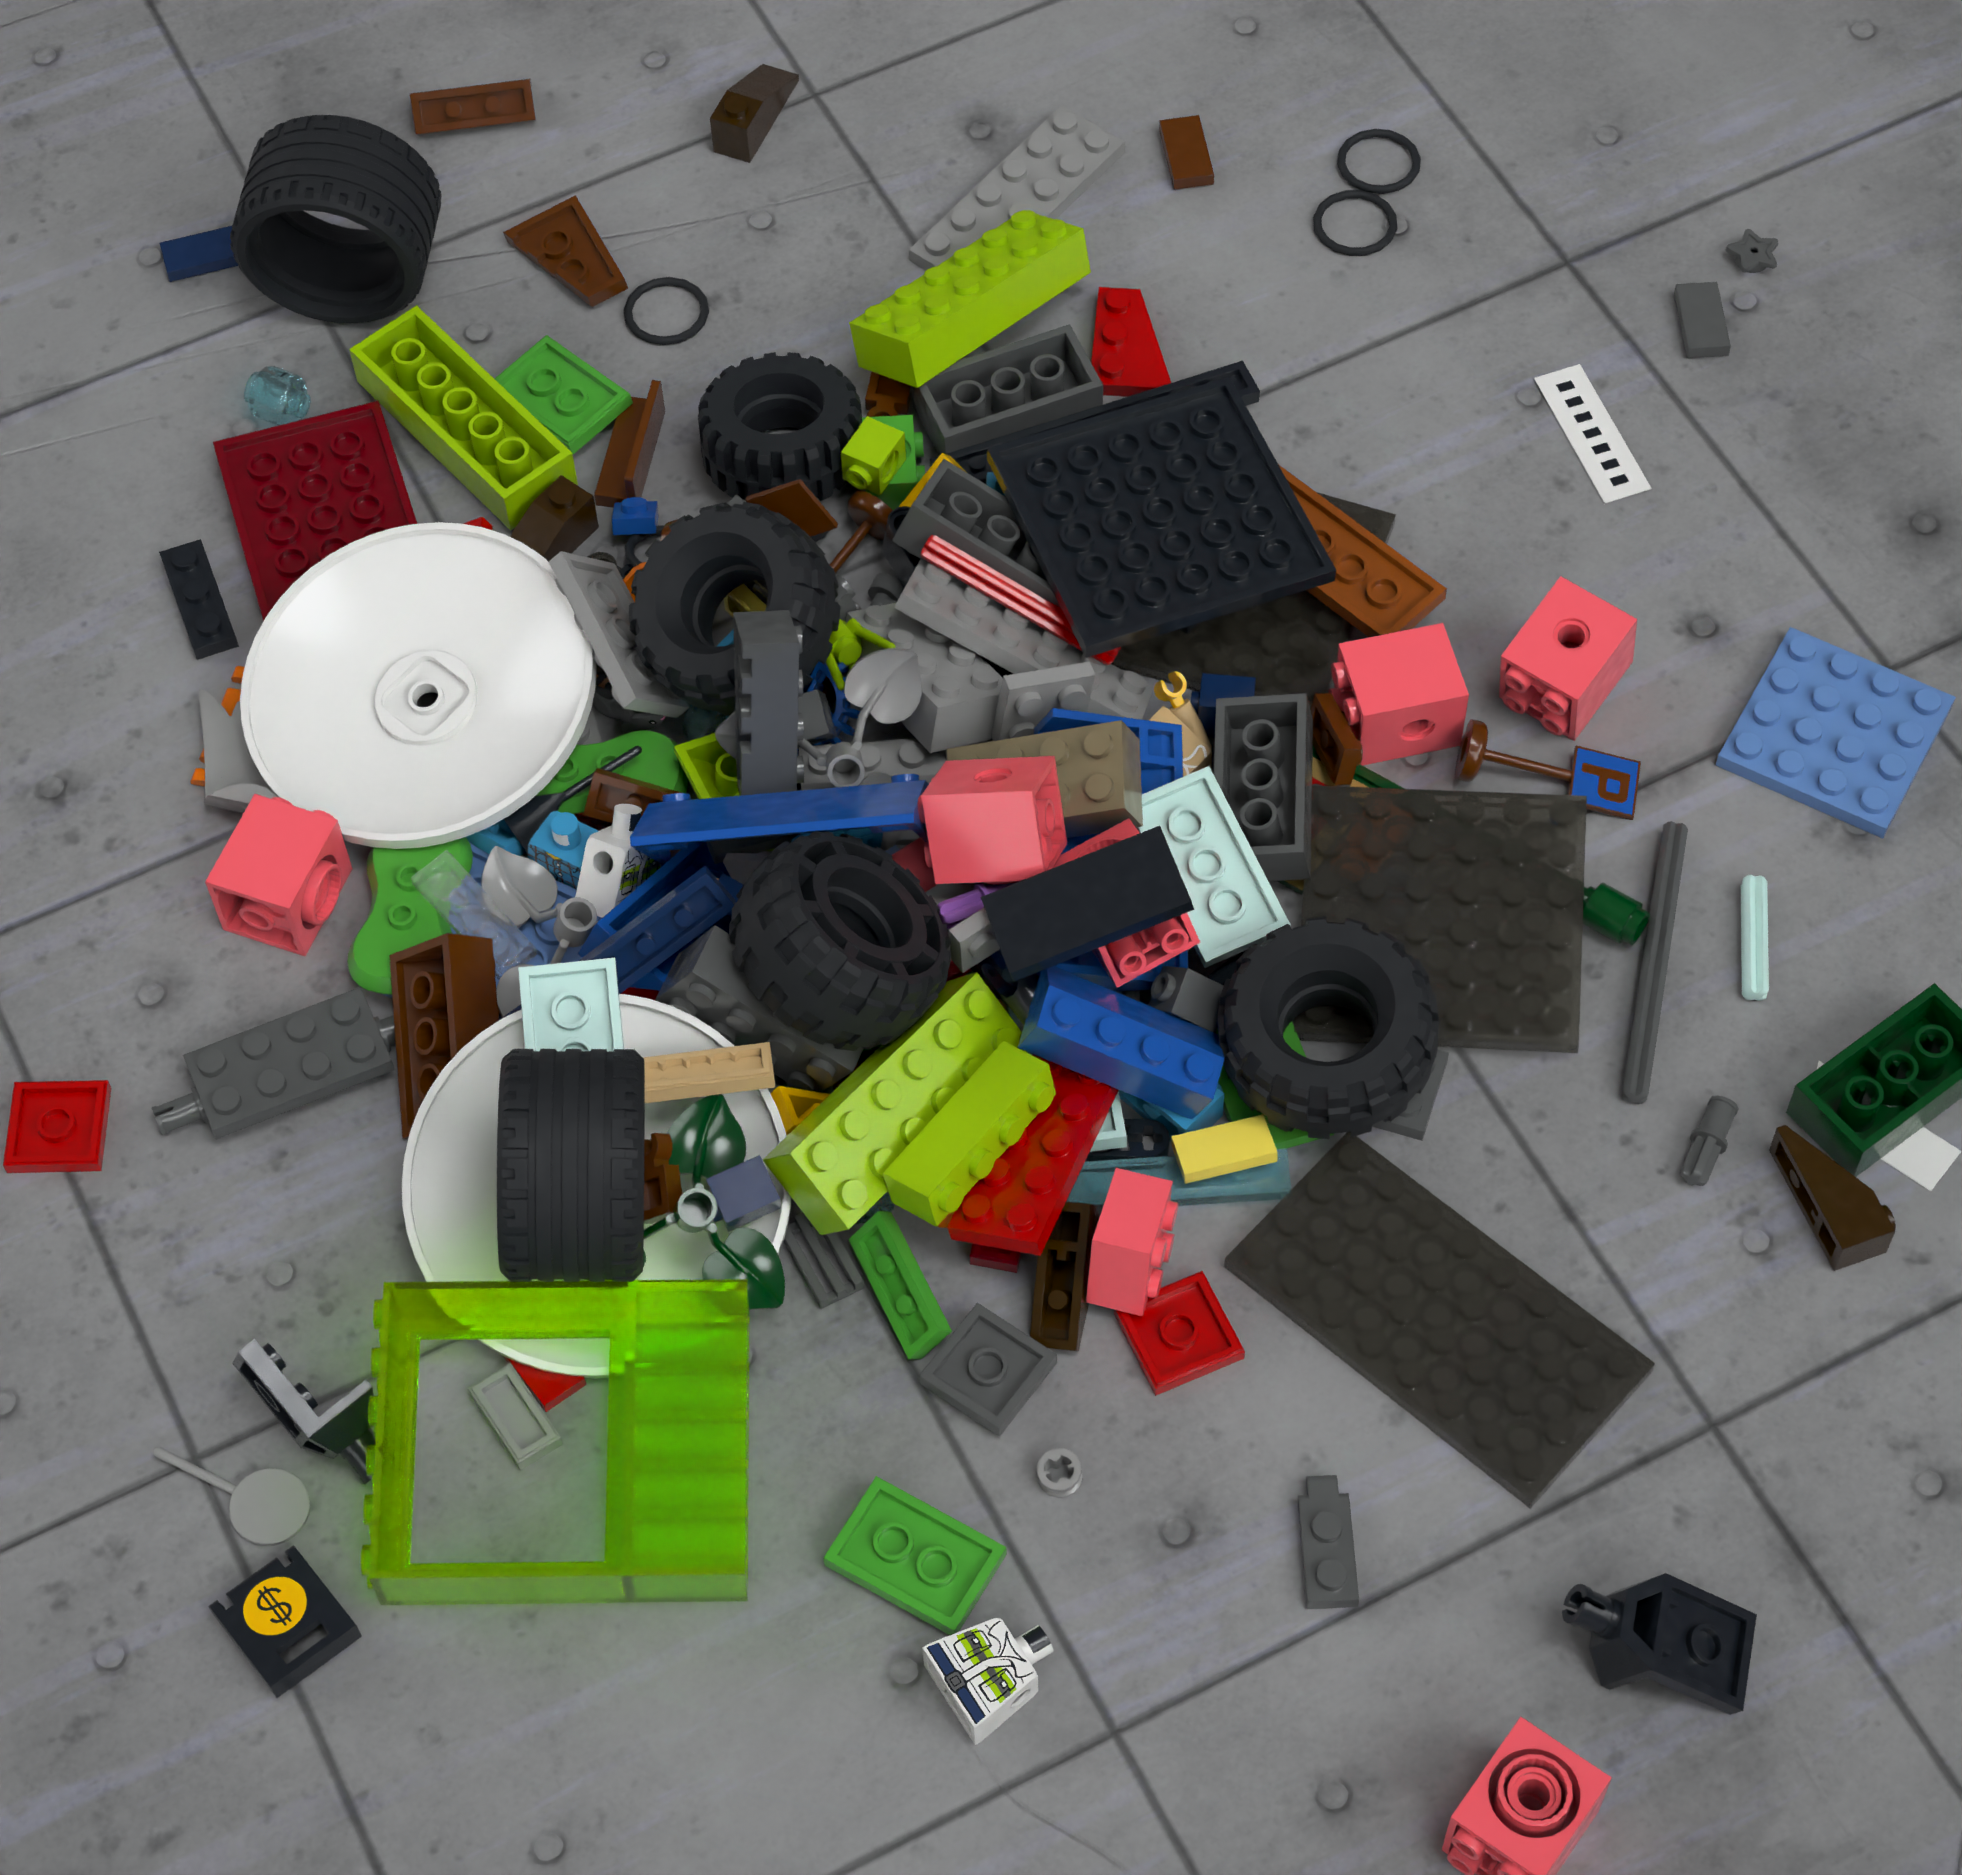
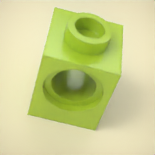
M867 416L841 451L843 479L858 489H867L881 495L906 460L905 432Z

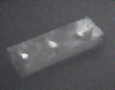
M447 849L411 877L415 888L457 934L492 938L496 964L495 977L498 980L508 969L526 964L537 955L536 947Z

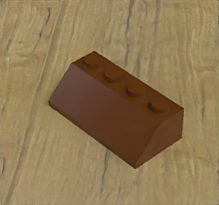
M446 933L389 955L403 1139L409 1138L418 1109L444 1067L479 1033L499 1021L495 980L496 964L492 938Z

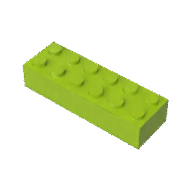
M1022 210L1014 213L1009 220L997 228L986 231L981 238L969 246L955 251L952 257L938 266L927 269L924 275L910 284L898 288L893 295L879 304L868 307L865 313L849 322L858 367L916 388L920 387L1090 274L1091 270L1084 229L1065 223L1063 220L1035 214L1031 210Z
M417 305L349 349L357 382L379 401L404 428L510 530L518 525L531 503L560 475L578 485L572 452Z
M977 972L947 981L945 987L938 994L939 997L913 1026L895 1041L881 1045L763 1159V1162L820 1235L849 1230L888 1191L883 1172L1003 1041L1018 1047L1022 1031Z

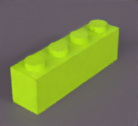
M1003 1041L883 1172L892 1203L936 1227L949 1213L956 1211L970 1189L979 1179L985 1178L990 1173L995 1160L1009 1146L1016 1144L1031 1121L1050 1106L1056 1091L1049 1064Z

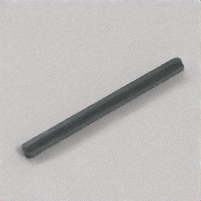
M1672 821L1663 825L1650 906V918L1646 932L1622 1089V1098L1627 1102H1635L1637 1104L1646 1102L1649 1094L1688 828L1685 824Z

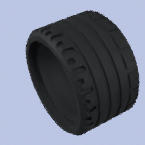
M312 115L287 120L285 123L276 125L274 129L268 130L264 137L259 139L256 147H254L230 233V246L234 253L233 257L239 264L242 273L259 291L282 307L295 313L334 323H363L392 316L398 313V311L405 309L408 303H412L416 298V294H419L441 208L442 196L439 190L438 179L434 177L435 173L428 166L427 161L413 147L395 134L372 123L337 115ZM305 211L325 212L344 217L365 226L369 230L352 229L331 224Z
M512 1049L502 1058L497 1127V1240L499 1269L510 1282H531L532 1279H538V1282H554L555 1279H563L564 1282H580V1279H589V1282H605V1279H612V1282H633L643 1272L644 1058L635 1049H614V1051H607V1049H591V1051H582L581 1049H566V1051H556V1049H540V1051H534V1049Z

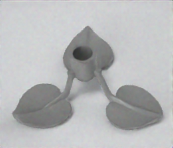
M887 648L872 652L858 660L848 672L844 684L845 697L851 704L862 707L851 743H836L829 748L826 754H822L807 740L797 741L800 747L817 760L819 766H826L828 778L835 787L891 783L892 775L885 771H874L864 777L865 769L860 748L862 747V736L869 713L881 723H897L911 716L920 702L922 682L918 656L912 650L901 648ZM734 711L717 727L715 736L723 749L736 759ZM901 831L883 832L881 849L886 851L893 847Z
M495 846L492 849L485 863L481 879L482 900L487 912L498 923L509 928L521 927L530 917L536 923L556 918L553 932L560 943L550 964L560 963L568 947L583 945L598 922L596 921L597 911L595 907L584 898H570L563 904L558 903L555 909H552L557 899L558 889L553 875L545 867L532 859L512 854L499 846ZM517 965L508 969L500 978L496 992L497 1005L502 1018L521 1004L518 967L534 965Z

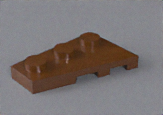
M576 195L503 232L509 244L591 307L629 289L625 278Z

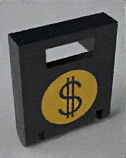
M294 1545L285 1551L288 1560L291 1562L287 1567H284L276 1557L227 1592L226 1596L232 1603L230 1608L226 1610L218 1600L209 1605L213 1615L276 1698L283 1695L362 1637L357 1625ZM321 1624L327 1636L286 1664L279 1654Z

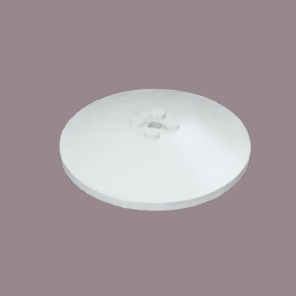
M435 522L400 526L368 535L329 554L312 566L278 599L264 619L250 648L242 676L240 710L245 741L256 767L271 790L278 797L289 801L293 806L312 812L314 810H321L338 820L344 841L370 847L391 849L421 848L444 844L470 836L496 824L528 803L553 779L575 749L586 726L596 688L597 664L593 657L594 650L584 630L577 626L574 620L575 613L567 597L558 589L555 582L557 577L549 562L527 545L505 534L467 524ZM429 692L438 694L437 700L431 706H417V701L423 694Z
M619 994L624 1049H635L642 1057H651L734 1046L718 1031L678 1008L648 998ZM522 1009L502 1018L479 1033L444 1067L427 1092L409 1133L402 1172V1207L407 1235L425 1280L452 1317L477 1340L498 1354L517 1363L545 1372L568 1376H584V1378L594 1379L623 1377L668 1365L695 1352L722 1333L744 1311L728 1309L719 1305L707 1294L702 1280L703 1263L709 1255L717 1251L711 1244L708 1233L705 1230L689 1233L679 1228L675 1223L644 1239L643 1249L646 1254V1262L643 1272L633 1282L612 1285L593 1283L584 1279H580V1282H564L563 1279H555L554 1282H538V1279H532L531 1282H510L500 1272L497 1240V1127L500 1068L502 1058L512 1049H525ZM768 1088L723 1094L745 1136L746 1155L744 1162L758 1155L761 1156L763 1161L787 1136L780 1113ZM707 1096L645 1103L644 1139L651 1140L652 1133L667 1134L673 1122L685 1109ZM764 1163L780 1197L781 1208L741 1227H748L762 1233L769 1239L779 1255L787 1231L792 1198ZM680 1174L683 1193L693 1188V1174ZM701 1176V1183L704 1185V1189L708 1190L706 1179ZM720 1220L714 1224L717 1226L719 1239L724 1243L732 1231L728 1232L723 1220ZM644 1224V1229L653 1224Z

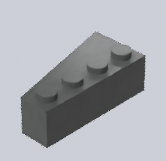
M789 610L733 612L736 774L739 796L797 791V783H804L803 756H797V741L804 739L802 713H798V697H803L802 670L799 669V654L803 651L801 625L794 626Z

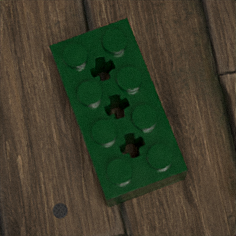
M1935 983L1796 1084L1786 1113L1837 1164L1857 1177L1962 1098V1009Z

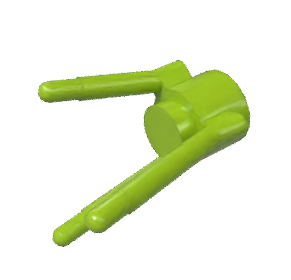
M855 618L850 619L847 623L839 619L838 630L832 631L829 642L833 644V648L825 663L837 689L840 691L844 690L845 682L837 663L843 662L845 665H849V670L852 668L862 653L861 639L859 637L884 649L896 648L894 643L862 627Z

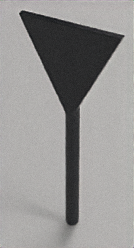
M635 746L600 769L612 772L641 754L642 748ZM594 772L561 793L534 796L524 806L503 819L527 854L530 839L552 811H558L564 801L590 786Z

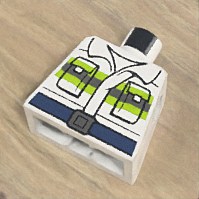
M615 805L612 825L591 834L586 842L575 897L584 898L591 902L597 911V916L601 918L661 868L659 862L631 847L630 836L642 815V809L636 805Z
M993 1618L922 1647L925 1668L975 1745L982 1742L1038 1692V1675L1032 1665L1053 1653L1052 1644L1039 1625L1014 1639L1001 1618Z

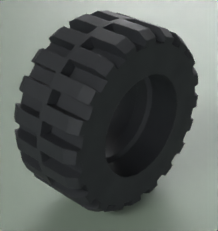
M776 352L766 353L763 358L754 360L752 356L741 360L740 365L737 367L729 366L722 371L720 379L715 377L705 389L706 392L701 397L698 405V424L703 466L706 473L712 478V482L723 492L727 490V494L731 498L738 495L742 500H746L747 496L801 479L814 496L823 501L832 496L835 488L840 491L848 483V481L843 479L841 451L862 424L860 396L856 393V387L851 380L843 376V373L832 364L825 366L821 359L810 356L808 359L802 358L799 353L788 352L787 356H776ZM780 427L800 429L784 434L763 433V431Z

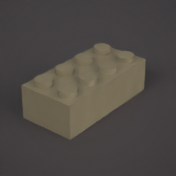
M1122 720L947 749V761L1055 756L1067 838L1102 833L1128 818L1135 827L1143 826L1140 739Z

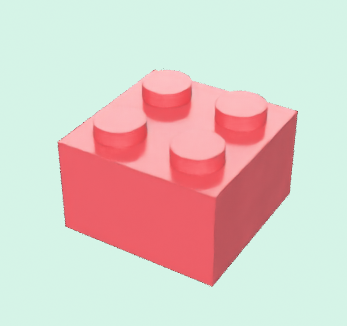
M1115 1169L1092 1239L1086 1303L1143 1316L1148 1297L1158 1298L1163 1278V1270L1158 1268H1161L1163 1262H1169L1175 1234L1167 1233V1231L1173 1230L1178 1211V1203L1171 1201L1173 1181L1124 1169Z

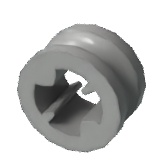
M1055 1448L1045 1452L1039 1459L1037 1476L1042 1490L1048 1495L1056 1498L1068 1497L1080 1488L1083 1480L1081 1462L1072 1451L1064 1448ZM1062 1464L1068 1465V1472L1071 1478L1061 1477L1057 1483L1052 1482L1051 1471L1047 1470L1050 1467L1059 1469Z

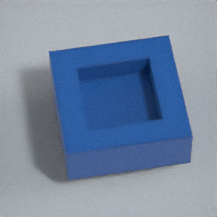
M631 497L622 500V502L614 503L612 515L613 535L656 534L659 518L658 502L647 501L641 497Z

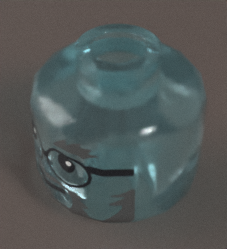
M275 366L264 367L259 372H254L245 386L244 399L248 403L251 414L279 426L295 422L298 418H303L310 408L311 397L307 394L305 380L299 375Z

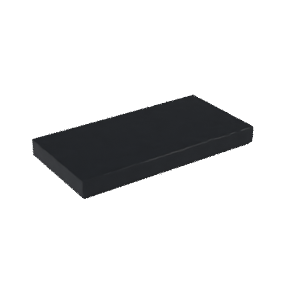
M1160 825L981 897L1013 982L1195 910Z

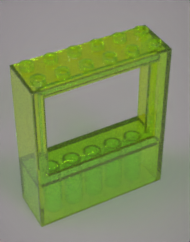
M747 1279L634 1280L633 1282H612V1280H605V1282H589V1280H582L580 1282H384L383 1299H375L373 1308L374 1329H379L380 1347H372L371 1375L372 1378H377L378 1396H370L368 1406L369 1426H374L376 1445H367L366 1473L367 1476H372L373 1494H365L363 1505L364 1525H369L371 1544H363L361 1550L362 1576H367L368 1589H374L380 1605L748 1601L750 1310ZM610 1338L605 1561L410 1563L420 1340Z

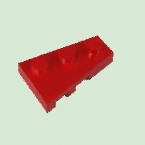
M1099 287L1091 363L1103 384V395L1128 397L1171 383L1140 289Z

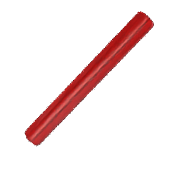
M931 535L927 539L921 550L920 556L922 559L1082 651L1060 607L938 536ZM1121 647L1091 657L1104 665H1110L1113 663Z

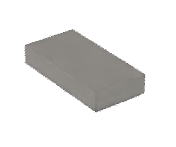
M511 1363L468 1388L470 1396L520 1471L563 1445L560 1435Z

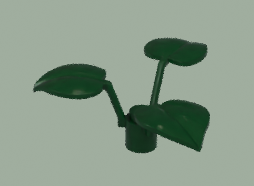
M723 1094L704 1097L685 1109L667 1132L671 1136L673 1146L669 1165H679L680 1174H693V1188L688 1189L681 1195L674 1206L672 1214L644 1229V1239L675 1223L679 1228L689 1233L705 1230L708 1233L711 1244L717 1250L706 1258L702 1267V1280L707 1294L716 1303L728 1309L778 1308L784 1301L785 1277L778 1253L769 1239L755 1229L738 1227L728 1235L723 1243L719 1239L716 1224L712 1222L717 1213V1202L713 1194L704 1189V1185L701 1183V1176L707 1179L743 1163L746 1155V1141L742 1128L732 1114ZM643 1249V1267H644L645 1262H646V1254H645V1251H644V1249ZM605 1279V1282L593 1283L612 1285L623 1282H612V1279Z

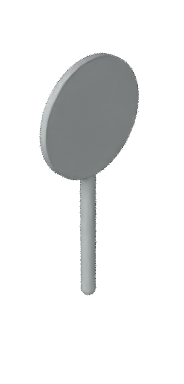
M160 1447L153 1449L155 1457L232 1494L229 1501L230 1520L236 1532L248 1542L262 1546L284 1543L297 1535L308 1519L310 1499L307 1489L298 1477L288 1471L276 1468L258 1470L246 1476L236 1486Z

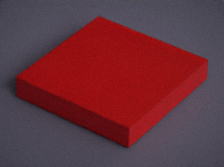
M109 1081L14 1082L3 1162L6 1172L102 1171L112 1089Z
M1203 1271L1161 1287L1157 1299L1148 1297L1143 1316L1114 1310V1315L1155 1396L1245 1358V1350Z

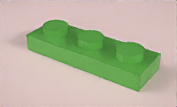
M878 1211L848 1240L908 1359H922L949 1335L952 1330L892 1212Z

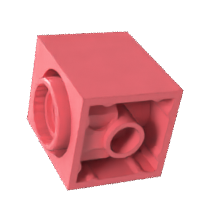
M1560 576L1501 655L1499 698L1512 711L1519 714L1527 713L1539 720L1542 726L1550 733L1557 736L1563 734L1575 741L1632 664L1637 619Z
M1443 623L1339 643L1337 662L1331 664L1334 688H1330L1328 693L1333 695L1340 710L1344 712L1346 721L1354 736L1361 742L1363 750L1362 766L1460 746L1469 693Z
M1055 756L945 761L925 791L918 798L920 821L922 824H926L928 836L924 850L925 861L929 868H933L935 884L983 882L1000 885L1019 882L1052 869L1067 845Z
M254 794L205 883L223 930L306 956L323 923L332 913L339 893L353 868L338 820L321 810H314L312 812L293 806L289 801L280 797H272L270 799Z
M1128 818L1061 854L1053 868L1130 838L1140 832ZM1185 913L1094 949L1092 952L1118 988L1201 942L1188 914Z
M1520 1716L1450 1817L1442 1851L1448 1854L1447 1860L1450 1864L1465 1875H1556L1598 1814L1612 1777Z

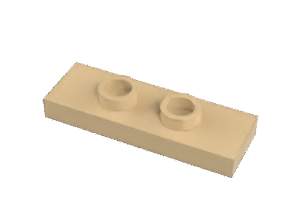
M770 1042L643 1057L645 1062V1103L775 1087Z

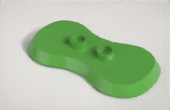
M640 730L626 733L601 743L576 745L563 767L536 796L565 791L595 772L597 768L605 766L635 746L642 748L641 754L612 771L613 773L681 793L687 792L689 779L674 753V746L679 744L658 732ZM590 786L564 801L558 811L572 814L584 812Z
M466 837L444 844L421 848L391 849L372 847L367 859V875L372 893L371 907L365 923L352 941L347 958L351 977L360 987L368 991L392 995L389 955L443 934L452 933L449 922L451 905L456 893L467 878L473 862L472 848Z

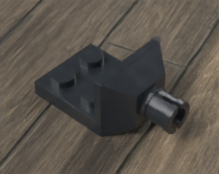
M253 1339L238 1351L232 1364L300 1448L331 1459L340 1454L360 1475V1479L364 1484L368 1483L396 1460L391 1453H388L375 1436L376 1433L371 1429L377 1423L373 1387L367 1379L318 1417L314 1412V1408L318 1406L316 1400L302 1383L299 1382L293 1386L282 1372L286 1367L285 1362L269 1343L261 1347Z
M1667 1573L1620 1589L1607 1596L1593 1591L1584 1584H1577L1568 1592L1563 1605L1578 1611L1575 1613L1568 1609L1562 1610L1563 1620L1568 1624L1579 1626L1591 1632L1589 1649L1602 1687L1610 1690L1649 1678L1731 1715L1743 1711L1757 1614Z

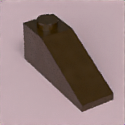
M762 64L729 88L710 117L713 151L751 163L799 81V74Z
M560 475L531 503L510 537L527 545L543 556L548 562L560 551L572 554L599 528L594 496Z
M1786 1125L1777 1127L1769 1151L1832 1269L1836 1271L1887 1253L1896 1230L1891 1210L1886 1205L1880 1204L1876 1194L1870 1187Z
M1066 1201L1041 1256L1038 1255L1030 1337L1046 1348L1079 1351L1089 1303H1086L1091 1245L1103 1208L1102 1205Z

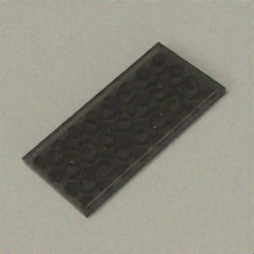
M1348 1132L1226 1256L1224 1261V1267L1530 1509L1647 1379L1655 1366L1652 1360L1359 1137H1349Z

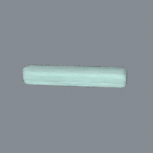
M1747 875L1742 879L1741 884L1742 995L1747 1000L1755 999L1757 1001L1766 999L1769 991L1768 891L1765 877L1761 875Z

